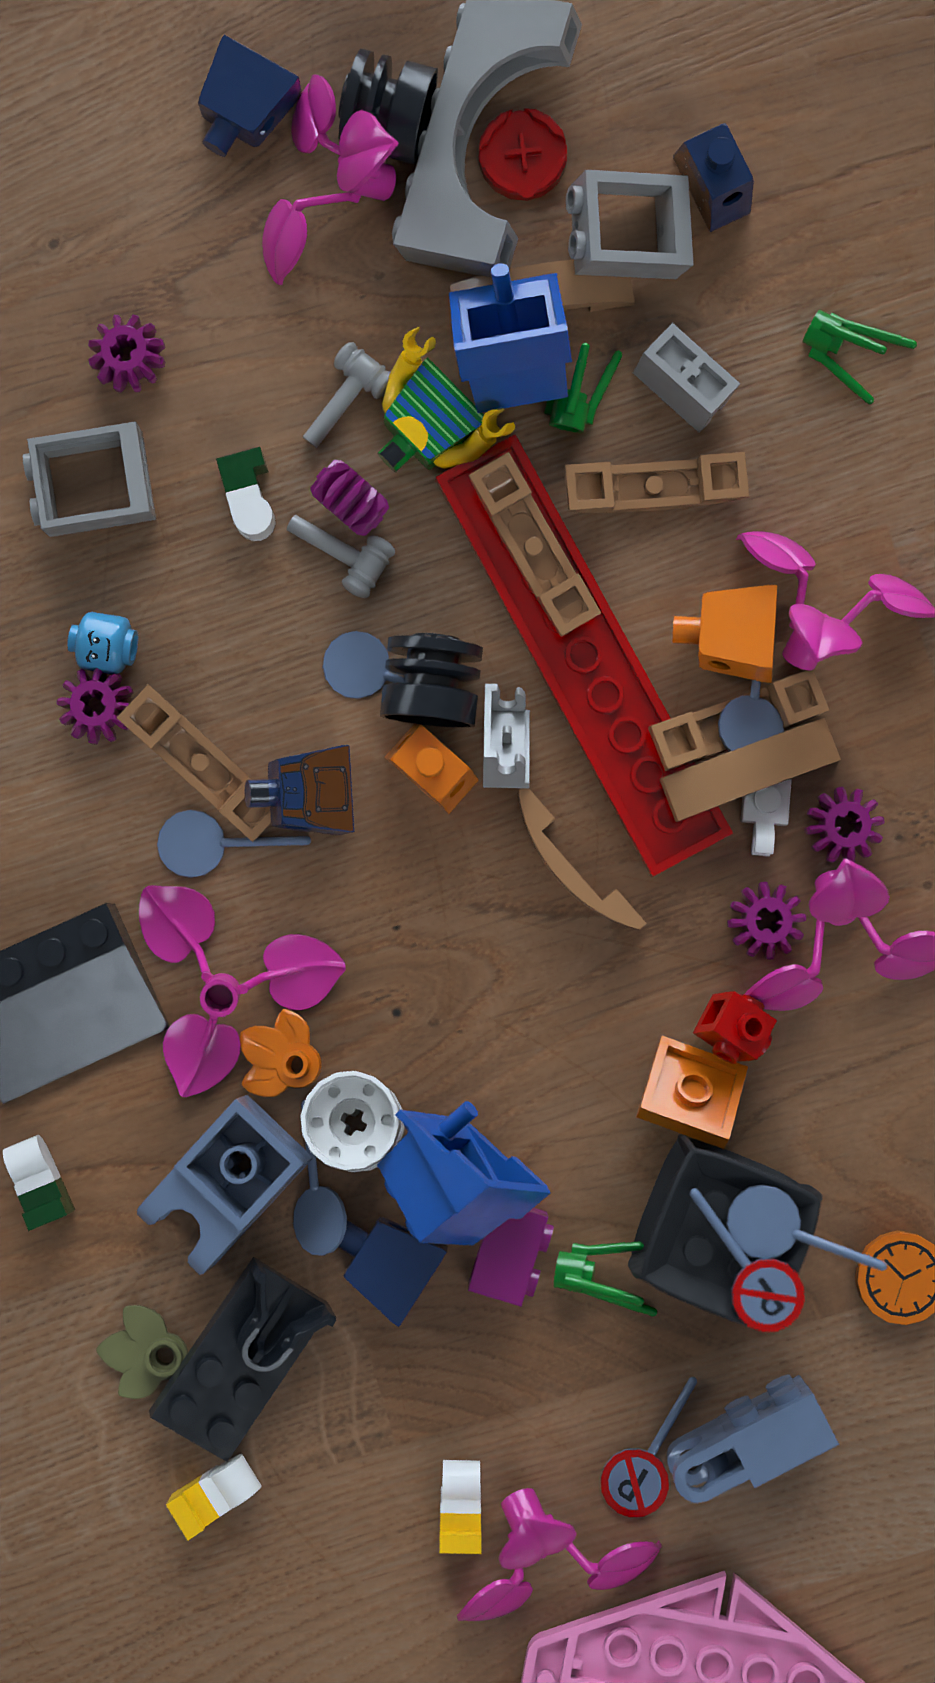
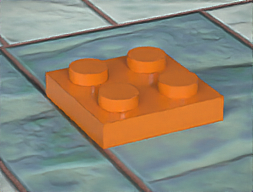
M662 1035L655 1051L636 1117L725 1149L730 1139L748 1066L740 1063L731 1064L725 1062L710 1052Z

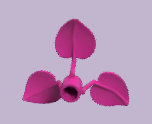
M316 74L312 75L310 82L304 88L296 104L291 126L292 138L296 148L303 153L309 154L313 152L318 143H320L323 147L339 155L337 182L339 188L345 191V193L298 199L293 205L290 201L281 199L273 207L264 227L263 255L272 279L275 283L282 286L284 278L294 268L305 247L307 223L304 214L301 212L304 208L345 201L358 203L361 196L385 201L391 196L396 183L394 167L384 163V161L398 146V142L384 130L376 117L371 113L362 110L355 112L342 131L339 145L328 138L326 132L331 128L336 117L335 96L326 79Z
M762 531L741 533L736 538V540H742L747 550L765 566L778 572L795 574L798 578L796 602L789 610V617L791 619L789 626L793 629V632L782 651L784 659L797 668L811 671L815 669L818 662L826 658L857 652L862 645V640L849 624L873 601H882L888 609L901 615L915 618H935V607L917 588L898 577L887 574H875L870 577L868 584L873 590L869 591L842 620L829 617L827 614H823L819 610L804 604L808 582L807 571L813 570L816 563L802 546L782 535Z
M844 859L837 870L821 874L814 883L816 892L809 902L810 913L816 918L811 966L806 970L801 965L793 964L774 970L754 984L744 995L759 1000L765 1006L764 1009L773 1011L798 1009L815 1000L823 990L821 979L815 976L819 974L821 967L825 922L835 926H842L851 923L858 917L877 950L883 954L874 962L876 972L881 976L894 980L913 979L935 970V932L916 931L901 936L891 946L885 944L871 924L868 916L880 912L889 902L888 890L883 882L870 871L848 859Z
M149 885L142 891L139 902V921L143 937L150 950L162 960L177 963L182 961L192 949L198 960L202 973L201 978L205 982L200 994V1003L205 1012L209 1014V1021L201 1015L188 1014L174 1021L164 1036L163 1053L165 1061L181 1097L193 1096L215 1086L230 1073L237 1063L241 1050L239 1034L233 1027L217 1024L219 1017L227 1016L235 1009L241 994H245L258 984L270 980V994L279 1005L290 1010H305L321 1002L346 970L344 960L326 943L307 935L289 934L273 940L265 948L263 960L268 970L267 972L260 973L241 984L229 974L219 973L213 975L210 972L204 951L198 944L206 941L212 935L215 928V912L208 899L194 889L181 886Z
M525 1488L507 1496L501 1503L502 1510L512 1531L507 1535L509 1541L500 1553L499 1562L505 1569H514V1573L509 1580L500 1579L494 1581L480 1590L461 1612L457 1614L458 1621L491 1620L507 1615L519 1608L527 1601L533 1591L530 1582H522L524 1579L523 1568L535 1564L540 1559L546 1558L547 1555H553L566 1549L585 1572L591 1574L587 1580L589 1587L595 1590H606L622 1586L643 1573L654 1561L662 1545L659 1540L656 1544L647 1541L628 1543L609 1552L599 1563L589 1562L572 1543L577 1535L574 1527L554 1520L552 1514L545 1515L534 1489Z

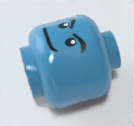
M88 612L81 619L79 625L71 626L68 635V651L75 652L76 662L83 670L94 671L98 668L103 673L120 674L126 665L132 666L135 661L138 648L137 630H132L129 620L125 617Z

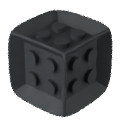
M679 1134L677 1141L663 1163L636 1232L634 1242H642L644 1248L640 1251H632L628 1267L635 1278L644 1280L667 1295L722 1318L748 1326L738 1317L732 1304V1287L736 1276L743 1268L691 1198L690 1191L697 1189L729 1232L727 1225L728 1212L736 1196L746 1189L755 1186L776 1187L788 1194L797 1206L801 1221L799 1230L814 1235L817 1226L822 1194L808 1184H799L781 1172L759 1162L706 1142L688 1138L684 1134ZM795 1240L792 1247L783 1254L767 1259H776L787 1263L799 1275L810 1244ZM743 1252V1253L745 1254V1256L748 1258V1260L750 1261V1263H752V1262H754V1261H756V1260H758V1259H763V1258L751 1257L750 1255H748V1254H746L745 1252Z

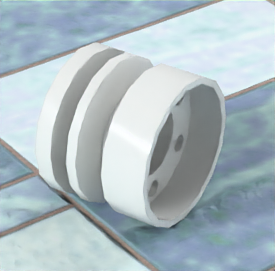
M358 1071L334 1073L319 1081L306 1097L301 1113L302 1135L310 1151L326 1165L349 1172L371 1171L378 1167L377 1164L402 1140L405 1126L395 1114L403 1109L395 1094L374 1076ZM362 1111L364 1114L361 1120L367 1124L364 1132L356 1130L350 1136L348 1134L350 1126L345 1123V1119L348 1115L356 1117Z

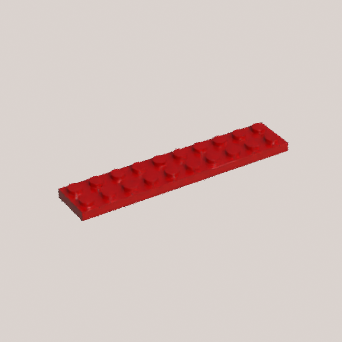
M516 434L490 447L477 460L458 464L436 476L439 488L650 876L654 877L733 834L719 806L681 821H675L659 779L696 764L692 762L665 771L648 728L671 718ZM508 452L532 491L531 496L576 574L579 573L601 611V614L563 636L559 635L528 586L469 478L470 474Z

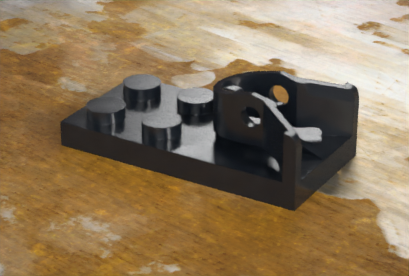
M253 1257L150 1408V1418L228 1462L313 1334L327 1325L334 1326L336 1316L329 1303Z

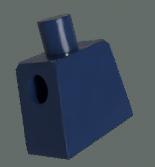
M223 35L198 100L202 117L212 123L202 143L209 150L222 157L227 155L236 138L252 147L257 148L299 100L302 94L299 76L230 37Z
M379 1217L369 1234L347 1220L346 1232L338 1248L354 1257L345 1270L343 1277L393 1324L400 1327L445 1257L448 1246L445 1244L419 1243L411 1235L407 1227L384 1217Z

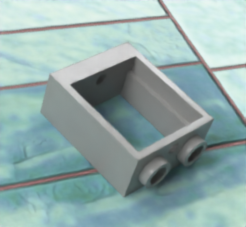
M585 170L569 186L566 194V209L569 214H572L573 231L569 237L568 251L570 258L574 259L575 275L677 279L693 266L688 176ZM598 194L655 197L658 252L601 250Z
M136 422L27 439L29 453L23 454V466L27 480L34 481L36 498L30 499L31 516L34 525H40L41 529L49 537L156 520L143 432ZM121 447L130 507L58 518L49 458Z

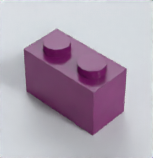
M533 1208L521 1219L509 1218L481 1239L468 1282V1291L522 1307L525 1295L534 1296L540 1276V1270L533 1268L538 1250L547 1252L554 1228L553 1225L546 1224L548 1220L547 1211Z

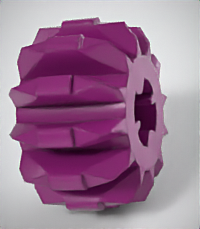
M114 314L112 317L114 328L109 330L105 325L98 324L97 330L103 339L89 340L88 346L96 354L89 358L88 362L92 369L100 370L97 378L102 384L113 381L115 391L122 393L127 382H130L134 392H140L142 386L139 380L145 377L148 382L154 384L157 381V377L151 368L159 369L165 367L166 362L164 358L158 355V353L165 349V344L161 338H154L157 330L152 323L141 327L139 316L133 314L129 318L127 325H124L121 317ZM131 347V359L123 361L121 358L124 356L123 349Z
M333 460L327 468L324 467L316 476L317 480L310 487L312 496L357 535L366 536L372 528H376L384 519L382 516L389 509L387 499L341 460Z
M96 668L93 671L91 680L85 670H78L77 678L80 685L76 686L67 680L63 683V687L72 693L71 698L61 697L57 699L58 706L71 709L59 718L60 722L63 725L75 723L71 736L80 739L87 732L88 742L92 745L98 744L101 730L108 741H115L117 738L113 729L114 725L123 730H128L117 719V716L130 704L122 703V701L132 696L134 693L133 689L130 686L118 688L122 681L120 674L113 673L106 679V673ZM100 695H104L101 699V703L106 707L104 712L99 714L94 711L93 717H90L93 709L88 705L89 700L92 697L100 700Z
M837 787L834 790V801L826 793L818 796L817 799L824 811L818 808H810L807 811V815L819 821V824L806 827L805 833L807 835L820 834L821 839L812 845V849L815 852L824 849L827 845L830 846L826 855L828 862H835L841 851L843 860L848 859L854 863L856 858L855 850L863 858H868L872 855V852L866 841L881 843L883 839L879 833L871 831V826H879L885 823L882 816L870 818L869 812L874 810L878 803L873 799L861 806L860 802L863 797V790L855 789L848 800L844 787ZM848 815L852 819L848 824H854V832L841 836L837 832L841 827L835 828V819Z
M760 882L758 884V898L749 887L742 889V896L748 905L732 901L729 906L733 911L742 914L741 919L727 920V927L737 928L742 926L743 932L733 938V943L740 945L751 939L746 952L750 957H754L763 944L765 959H774V943H776L781 952L789 954L792 948L785 937L789 936L795 940H802L804 936L800 930L792 928V922L800 923L806 921L805 914L798 913L792 915L790 911L801 902L799 897L794 896L783 902L786 886L782 884L775 888L772 897H770L768 882ZM760 910L764 913H775L777 921L771 922L776 925L772 932L768 928L758 929L756 920H761L757 916Z

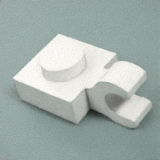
M792 779L742 797L740 822L754 823L751 855L770 857V854H773L775 842L774 825H788Z

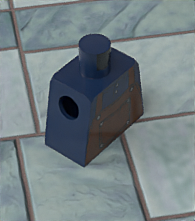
M723 123L685 141L675 152L673 159L681 175L688 176L689 191L709 232L750 214L754 180L729 127ZM728 196H732L733 199L731 201L723 203Z
M341 745L276 759L268 763V779L246 780L245 782L246 806L248 808L270 807L272 827L329 835H345L355 832L349 745Z

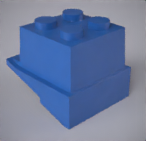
M499 263L491 268L492 285L449 292L454 349L461 382L469 381L477 413L568 397L565 363L572 362L557 273L511 281L509 267L506 264Z
M465 1101L449 1116L399 1110L395 1116L403 1122L408 1134L377 1164L385 1179L384 1185L387 1192L397 1201L406 1218L405 1224L408 1231L419 1243L473 1246L509 1218L521 1219L551 1194L547 1185L517 1157L511 1156L508 1159L470 1124L478 1115L475 1106L468 1101Z

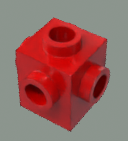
M735 991L712 994L693 1034L713 1047L712 1053L725 1062L737 1064L740 1061L758 1060L768 1050L772 1042L771 1032L777 1020L763 1011L765 1006L759 1000L748 995H739Z

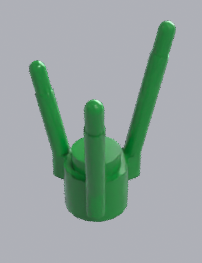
M819 309L802 343L812 347L808 357L822 363L867 404H873L874 397L828 356L827 353L830 351L837 355L844 341L882 355L886 353L887 348L884 345L864 336L910 349L916 348L917 342L901 335L844 319L834 313L828 314Z
M585 342L581 344L571 387L567 389L568 397L549 400L546 403L544 414L551 416L550 426L568 432L583 433L585 424L593 425L596 409L622 358L621 351L617 350L614 352L589 403H586L588 395L580 392L590 346Z
M642 1242L598 1245L573 1243L571 1253L559 1252L554 1275V1288L583 1293L652 1317L658 1314L656 1308L644 1304V1299L641 1296L593 1282L596 1262L588 1261V1256L640 1251L644 1248Z

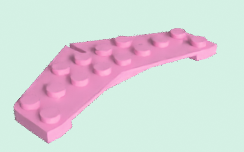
M725 1570L535 1634L527 1646L521 1683L865 1682L735 1573H733L726 1616L720 1615L727 1576Z

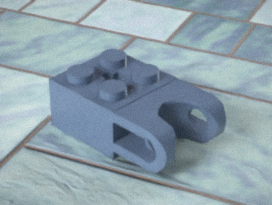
M245 1095L235 1099L178 1161L174 1169L138 1207L137 1215L148 1225H153L165 1219L173 1210H185L194 1215L200 1225V1239L194 1250L189 1254L187 1262L199 1275H202L217 1264L308 1165L313 1157L250 1096ZM239 1152L241 1155L246 1153L250 1157L252 1169L249 1168L242 1171L238 1165L242 1161L238 1155Z
M784 1375L774 1379L766 1385L767 1392L753 1399H750L749 1396L735 1399L725 1406L726 1413L678 1437L669 1445L667 1464L673 1475L676 1489L682 1497L692 1503L705 1502L749 1479L753 1487L756 1488L839 1445L813 1392L800 1375L791 1378L790 1375ZM691 1449V1450H689V1451H687L686 1453H684V1454L681 1455V1453H682L684 1450ZM698 1466L696 1469L689 1470L691 1467ZM706 1481V1483L702 1487H692L694 1485H698Z

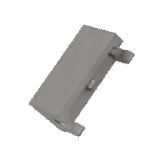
M673 323L642 354L633 372L637 378L699 433L707 426L714 414L726 405L740 385L734 377Z
M485 684L483 788L529 789L530 710H525L526 694L520 687L516 688L514 700L503 701L500 699L498 684Z

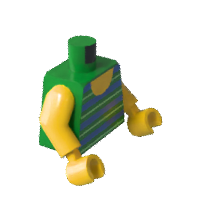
M420 327L412 329L404 336V351L401 352L389 374L382 402V408L385 413L383 417L384 424L394 437L377 454L395 473L412 456L428 470L435 466L448 469L458 464L475 461L496 442V437L509 435L515 430L514 422L507 423L502 429L497 426V416L505 410L504 408L489 410L485 415L477 413L476 406L428 357L422 362L420 357L435 348L436 340L434 337H431L426 341L424 348L419 347L416 344L415 336L419 332Z

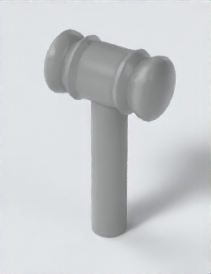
M354 342L345 344L339 350L334 360V367L338 370H343L344 376H348V378L303 436L315 448L320 445L362 388H364L365 392H371L375 399H380L385 394L391 371H386L385 365H380L366 354L364 349L358 350Z
M297 515L291 518L287 526V531L350 566L351 568L348 569L349 575L342 579V585L348 592L360 598H368L370 596V589L376 587L377 580L385 567L389 565V558L395 555L394 547L379 536H369L367 538V545L362 546V551L360 552Z

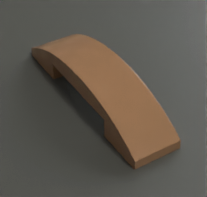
M574 260L554 261L509 269L511 281L557 273L564 310L589 307L591 312L632 306L635 303L631 277L575 275ZM481 275L450 285L451 292L492 285L493 281L492 277Z
M510 453L504 454L470 474V481L498 534L559 635L563 636L601 614L579 573L576 574L531 496L532 491Z
M745 452L700 455L697 459L623 465H611V462H598L564 466L568 512L622 513L656 511L718 504L747 499L749 497Z
M814 670L803 671L775 681L767 687L760 689L759 697L767 700L777 709L783 721V729L829 711ZM731 700L694 713L692 711L648 728L665 771L727 751L719 737L718 721L721 711Z
M149 684L117 716L120 722L158 754L249 840L254 842L271 823L270 807L248 808L246 806L245 782L252 779Z
M822 718L714 757L659 780L674 819L678 822L727 802L838 762L841 758L826 720Z
M520 788L518 790L519 806L528 835L542 861L562 886L585 906L610 921L635 930H640L647 923L617 889H614L601 900L542 832L555 821L554 816L530 789Z

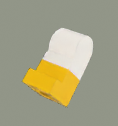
M239 1454L220 1466L216 1465L173 1492L166 1506L187 1541L202 1532L207 1525L249 1499L262 1485L243 1454Z
M443 1460L439 1553L482 1554L480 1461Z

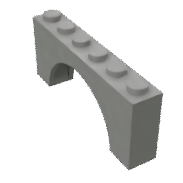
M466 0V3L460 5L456 19L457 33L453 46L450 45L447 48L444 56L445 73L440 88L435 89L432 96V116L427 131L422 132L419 139L417 166L415 172L409 175L406 182V202L402 216H398L393 225V245L406 261L492 277L491 268L496 264L503 263L510 268L518 237L507 220L499 219L486 213L472 202L465 178L466 148L478 116L490 99L506 84L527 72L539 68L553 66L570 67L582 23L573 4L556 0Z

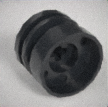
M359 49L351 71L346 76L341 93L338 113L340 118L338 139L340 141L342 131L350 117L357 111H366L374 115L384 130L398 142V146L388 158L416 164L419 159V139L422 132L427 131L432 115L431 100L437 88L438 68L406 61L397 80L392 78L391 56L382 54L374 72V51Z
M415 633L414 635L388 637L387 650L407 658L386 660L385 668L393 673L405 676L404 683L383 685L380 717L404 723L436 727H475L478 695L458 689L459 682L480 679L481 670L461 665V663L482 661L483 647L459 640V638L435 633Z

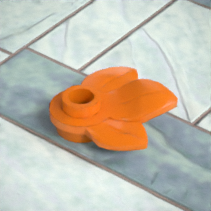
M282 1009L276 1019L274 1028L253 1026L240 1033L241 1051L247 1061L253 1065L242 1081V1086L248 1092L263 1097H276L288 1087H308L319 1077L322 1066L320 1055L310 1045V1028L307 1022L297 1013L288 1009ZM299 1056L303 1061V1068L296 1074L291 1068V1063L294 1058Z

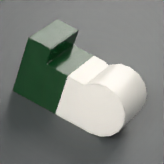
M261 447L216 458L231 515L240 534L252 541H261L269 537L275 527V516L269 503L263 499L257 475L269 472Z
M40 1135L33 1136L3 1149L4 1163L15 1184L14 1189L24 1211L22 1216L28 1231L62 1218L75 1210L52 1155Z

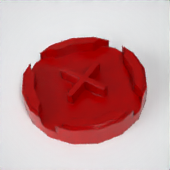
M524 108V111L517 110L512 112V110L502 112L487 125L480 138L478 162L483 178L495 192L512 200L529 201L545 196L558 185L566 170L567 146L563 130L552 117L536 109Z

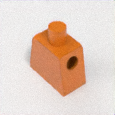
M777 585L704 593L702 596L701 617L674 616L673 643L699 644V667L704 670L772 683Z
M414 723L385 756V759L448 814L452 812L479 781L467 764L421 724Z

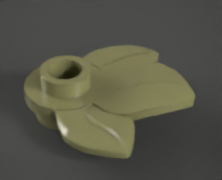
M128 1305L123 1308V1322L126 1330H121L107 1337L98 1345L96 1352L108 1366L123 1373L118 1388L119 1396L140 1399L151 1395L162 1380L171 1379L188 1354V1349L185 1342L179 1336L167 1331L164 1319L159 1313L145 1306ZM163 1347L172 1350L174 1354L173 1361L169 1363L162 1362L158 1358V1350Z

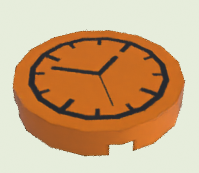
M897 1230L879 1235L866 1245L862 1254L879 1259L887 1264V1268L884 1271L859 1262L858 1268L856 1267L855 1282L859 1297L873 1314L888 1323L909 1325L924 1321L935 1313V1245L918 1234Z

